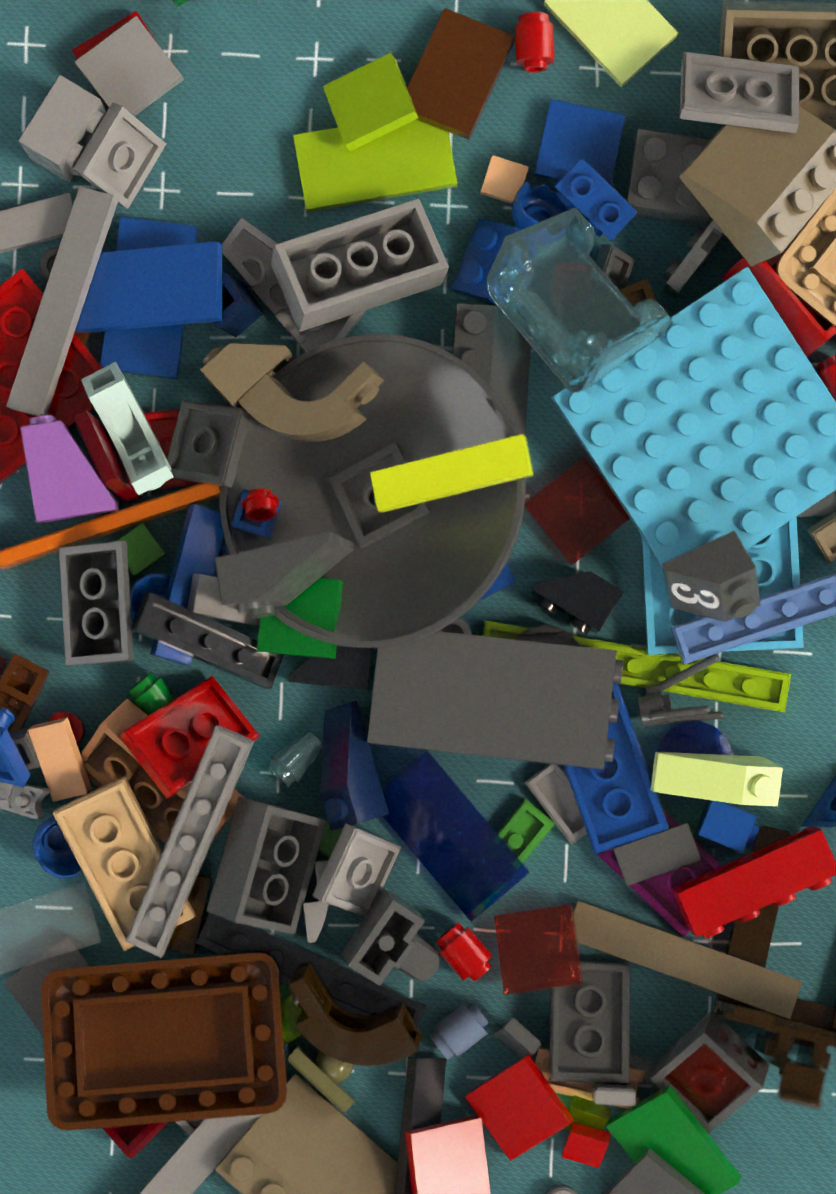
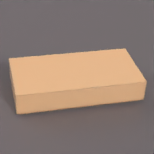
M68 717L36 724L28 729L45 781L50 790L52 801L87 794L92 789Z

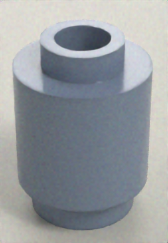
M463 1002L435 1024L436 1030L430 1033L429 1036L441 1053L449 1060L455 1054L459 1057L488 1033L484 1026L489 1021L476 1004L469 1008Z

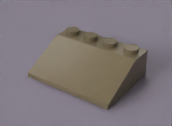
M722 0L719 56L799 66V106L832 128H836V3Z
M800 106L799 126L796 133L724 124L678 177L752 267L781 254L836 188V130Z
M295 1073L287 1082V1098L284 1105L276 1112L262 1114L221 1160L215 1171L241 1194H395L398 1161L302 1077Z

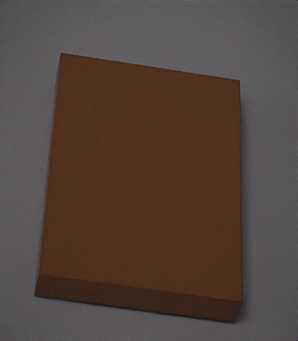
M444 8L407 87L419 117L417 120L470 140L515 42V35Z

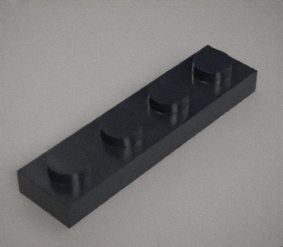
M151 592L144 593L131 627L132 631L264 689H272L284 654L257 652V640Z

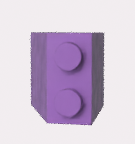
M53 415L29 418L30 426L21 427L36 522L47 523L119 511V503L109 488L102 483L97 470L68 427L62 421H56V417H53Z

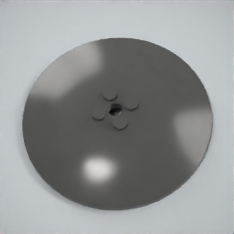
M366 334L341 338L320 345L297 357L272 376L296 400L315 401L332 393L364 362L375 369L385 380L378 387V394L370 402L364 405L360 404L357 407L366 420L354 430L340 437L326 441L308 442L286 437L261 424L250 415L233 487L220 486V514L224 537L230 555L328 531L352 541L354 550L320 577L343 581L341 608L334 632L302 620L283 606L274 608L275 614L273 615L300 633L323 642L353 648H384L416 641L441 630L471 609L489 590L508 561L518 537L525 505L526 477L382 513L377 511V506L371 500L373 485L370 472L517 436L518 434L510 415L489 384L475 370L453 354L419 339L401 335ZM265 488L270 490L282 502L270 540L231 526L243 489L251 491L253 489Z

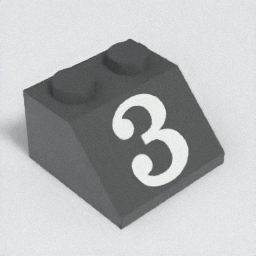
M735 531L662 564L669 603L674 609L726 622L735 617L743 618L751 614L756 607L761 606L756 567Z

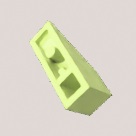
M655 752L651 791L740 805L778 806L783 768L761 756Z

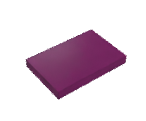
M663 810L668 827L678 826L679 824ZM695 839L694 842L701 859L700 861L629 885L683 937L689 930L671 888L722 866ZM613 848L600 852L598 856L623 879Z

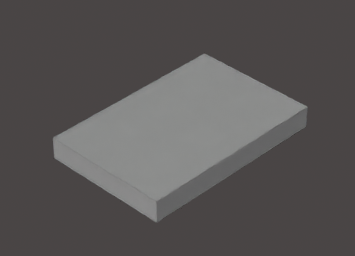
M684 52L681 61L680 119L796 133L799 126V66Z

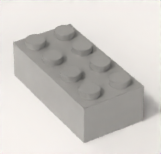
M420 199L276 244L270 263L299 332L440 286L449 268Z

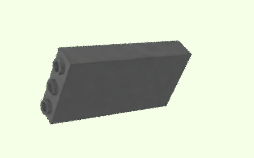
M441 631L402 645L378 648L367 743L604 770L605 762H613L615 739L607 738L609 722L617 723L619 699L611 698L613 683L621 684L623 660H616V650Z

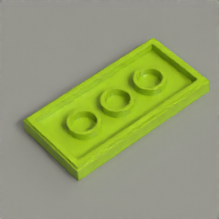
M417 119L350 152L344 145L338 127L293 135L307 213L454 188L458 185L449 132Z

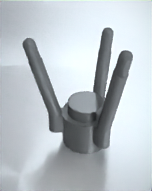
M717 654L712 655L658 684L645 686L647 695L637 697L644 727L658 726L666 723L722 719L724 717L723 712H710L711 708L707 705L673 709L670 695L661 694L665 689L719 661V656Z

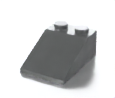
M328 531L215 558L223 606L238 610V614L249 613L252 618L275 614L274 608L288 605L354 550L353 542Z

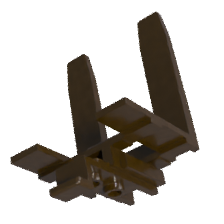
M760 826L751 853L790 836V832L773 827ZM773 903L759 909V916L746 922L739 923L737 919L734 920L726 954L765 968L779 906L775 907ZM717 993L713 1012L723 1016V1018L762 1027L761 1029L766 1030L765 1036L757 1034L754 1050L764 1054V1059L767 1062L780 1068L778 1074L781 1075L777 1094L778 1098L785 1102L814 1109L821 1108L822 1101H820L826 1075V1072L822 1069L828 1070L831 1054L826 1052L827 1046L836 1047V1000L834 1006L829 1007L797 999L791 1017L788 1019ZM793 1043L800 1044L796 1061L788 1057Z

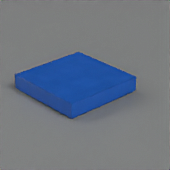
M551 99L534 176L556 181L565 170L569 171L580 159H584L611 185L626 115Z

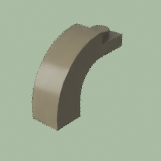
M362 362L326 397L315 401H299L278 380L265 374L238 402L261 424L286 437L308 442L326 441L354 430L366 420L357 407L360 404L364 405L370 402L378 394V387L385 380L375 369Z

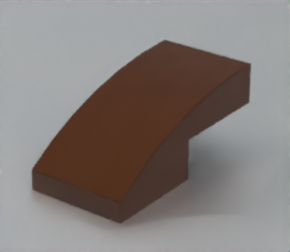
M15 653L0 679V709L1 707L8 709L15 717L13 723L7 729L8 732L23 729L49 675L48 670Z

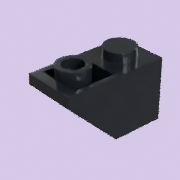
M592 571L537 583L531 593L538 596L534 601L537 605L552 614L557 609L570 617L567 622L569 625L587 635L590 630L595 633L600 631L624 591Z

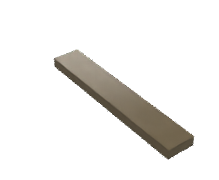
M580 901L577 902L565 936L569 940L788 1019L791 1017L803 982Z

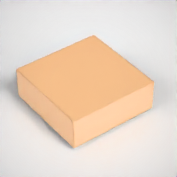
M492 155L480 194L512 204L516 193L525 182L529 166Z

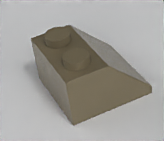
M229 343L224 349L221 346L213 349L203 359L205 366L200 370L207 382L230 407L245 409L238 401L265 374L271 377L274 376L294 359L291 351L285 345Z

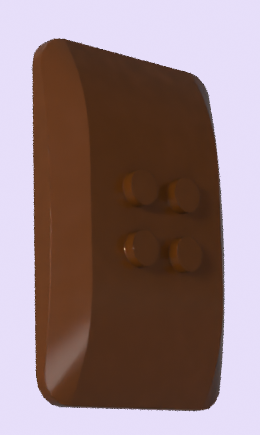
M265 953L58 969L49 973L42 982L41 1004L47 1115L52 1125L60 1130L71 1131L270 1114L278 1111L286 1101L287 1082L279 970L273 958Z

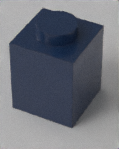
M224 273L222 275V321H215L213 324L236 338L260 318L264 311L243 283Z

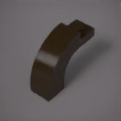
M311 963L296 969L289 984L290 994L294 1003L299 1008L303 1007L295 1025L303 1036L317 1049L334 1059L362 1066H377L396 1062L417 1052L422 1034L404 1003L376 1015L362 1016L352 1014L339 1007L332 1000Z

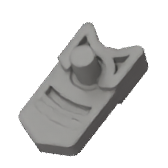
M0 782V809L35 820L44 819L45 814L42 810V801L50 793V790L25 784L23 788Z

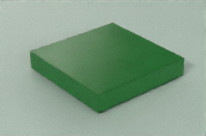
M319 578L288 605L283 607L312 625L334 632L341 608L343 581ZM274 615L260 618L257 652L329 659L336 658L337 645L300 633Z

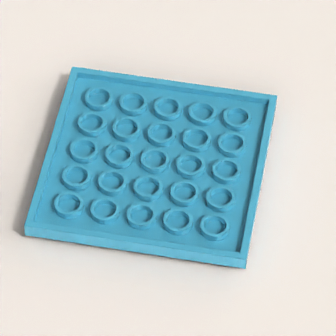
M748 267L742 269L551 397L661 566L669 560L732 531H735L745 550H747L836 490V401Z

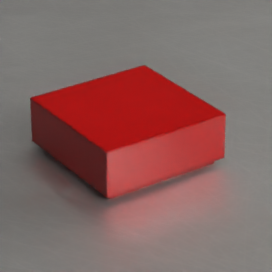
M572 1122L561 1157L599 1168L609 1145L611 1133Z

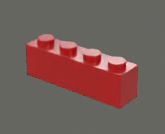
M812 825L671 888L689 932L695 937L702 935V938L706 939L725 930L723 925L737 919L741 923L759 916V909L773 903L777 907L796 899L795 893L809 887L810 891L829 885L832 882L830 877L836 875V861L822 829Z

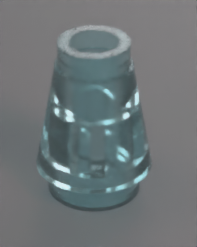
M308 730L304 735L299 736L270 756L272 760L266 767L285 787L288 788L293 782L298 784L318 756L319 751L322 750L323 744Z

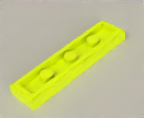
M521 434L370 472L377 511L382 513L532 476L533 470L526 436Z

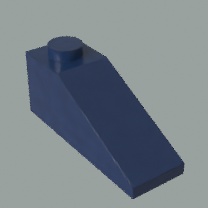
M357 701L325 710L320 795L331 831L344 828L345 824L355 825L389 814L369 743H367L368 738Z

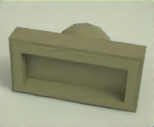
M296 1045L288 1054L287 1061L340 1111L346 1112L354 1104V1097L339 1084L350 1076L353 1064L334 1059L322 1051L318 1052L314 1061L299 1045Z

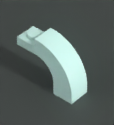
M114 362L81 379L92 405L120 455L131 484L137 494L140 495L148 490L157 489L165 481L173 478L171 467L118 364Z

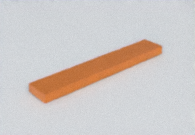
M199 483L0 550V569L6 570L59 552V548L77 546L140 525L142 522L146 523L182 511L192 504L199 505L220 498V486Z

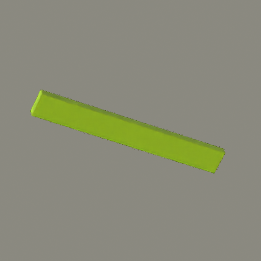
M485 620L482 636L515 640L529 628ZM573 636L581 647L616 650V660H623L621 684L645 688V686L658 684L705 660L699 659L683 665L679 654L647 655L646 648ZM717 661L700 672L665 689L664 692L785 712L791 674Z

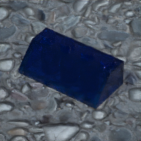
M426 751L383 790L389 814L384 815L383 818L470 922L531 872L431 752Z

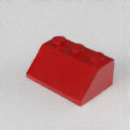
M784 251L752 267L743 257L722 278L726 281L742 269L748 267L806 357H809L836 335V327L828 323L794 295L776 273L777 262Z

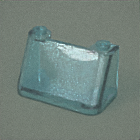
M576 207L506 236L487 277V288L493 301L563 385L575 393L591 387L659 338L672 321L664 308L654 300L645 299L633 307L589 256L594 245L595 232L592 225Z

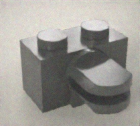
M384 888L341 951L349 967L381 986L393 967L419 981L431 978L439 967V956L433 945L416 935L425 922L419 911L386 888Z

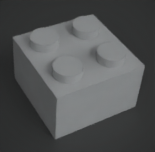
M59 75L20 137L19 143L32 161L70 183L74 175L80 176L73 168L105 116L106 110L98 97Z

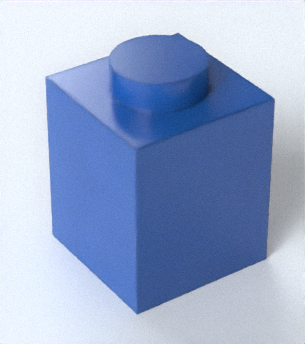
M708 800L694 834L743 853L745 846L752 847L758 834L759 826L754 824L757 816L724 802Z

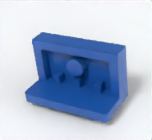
M580 159L569 171L565 170L555 181V187L559 190L556 196L570 210L576 207L586 216L584 223L599 237L604 234L612 240L637 214L636 209L584 159Z
M479 218L451 289L457 294L486 301L493 306L507 308L510 300L516 293L517 282L523 267L530 258L533 244L532 239L524 236L517 227Z

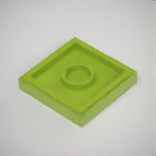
M391 52L323 86L344 145L349 152L419 118L396 59Z

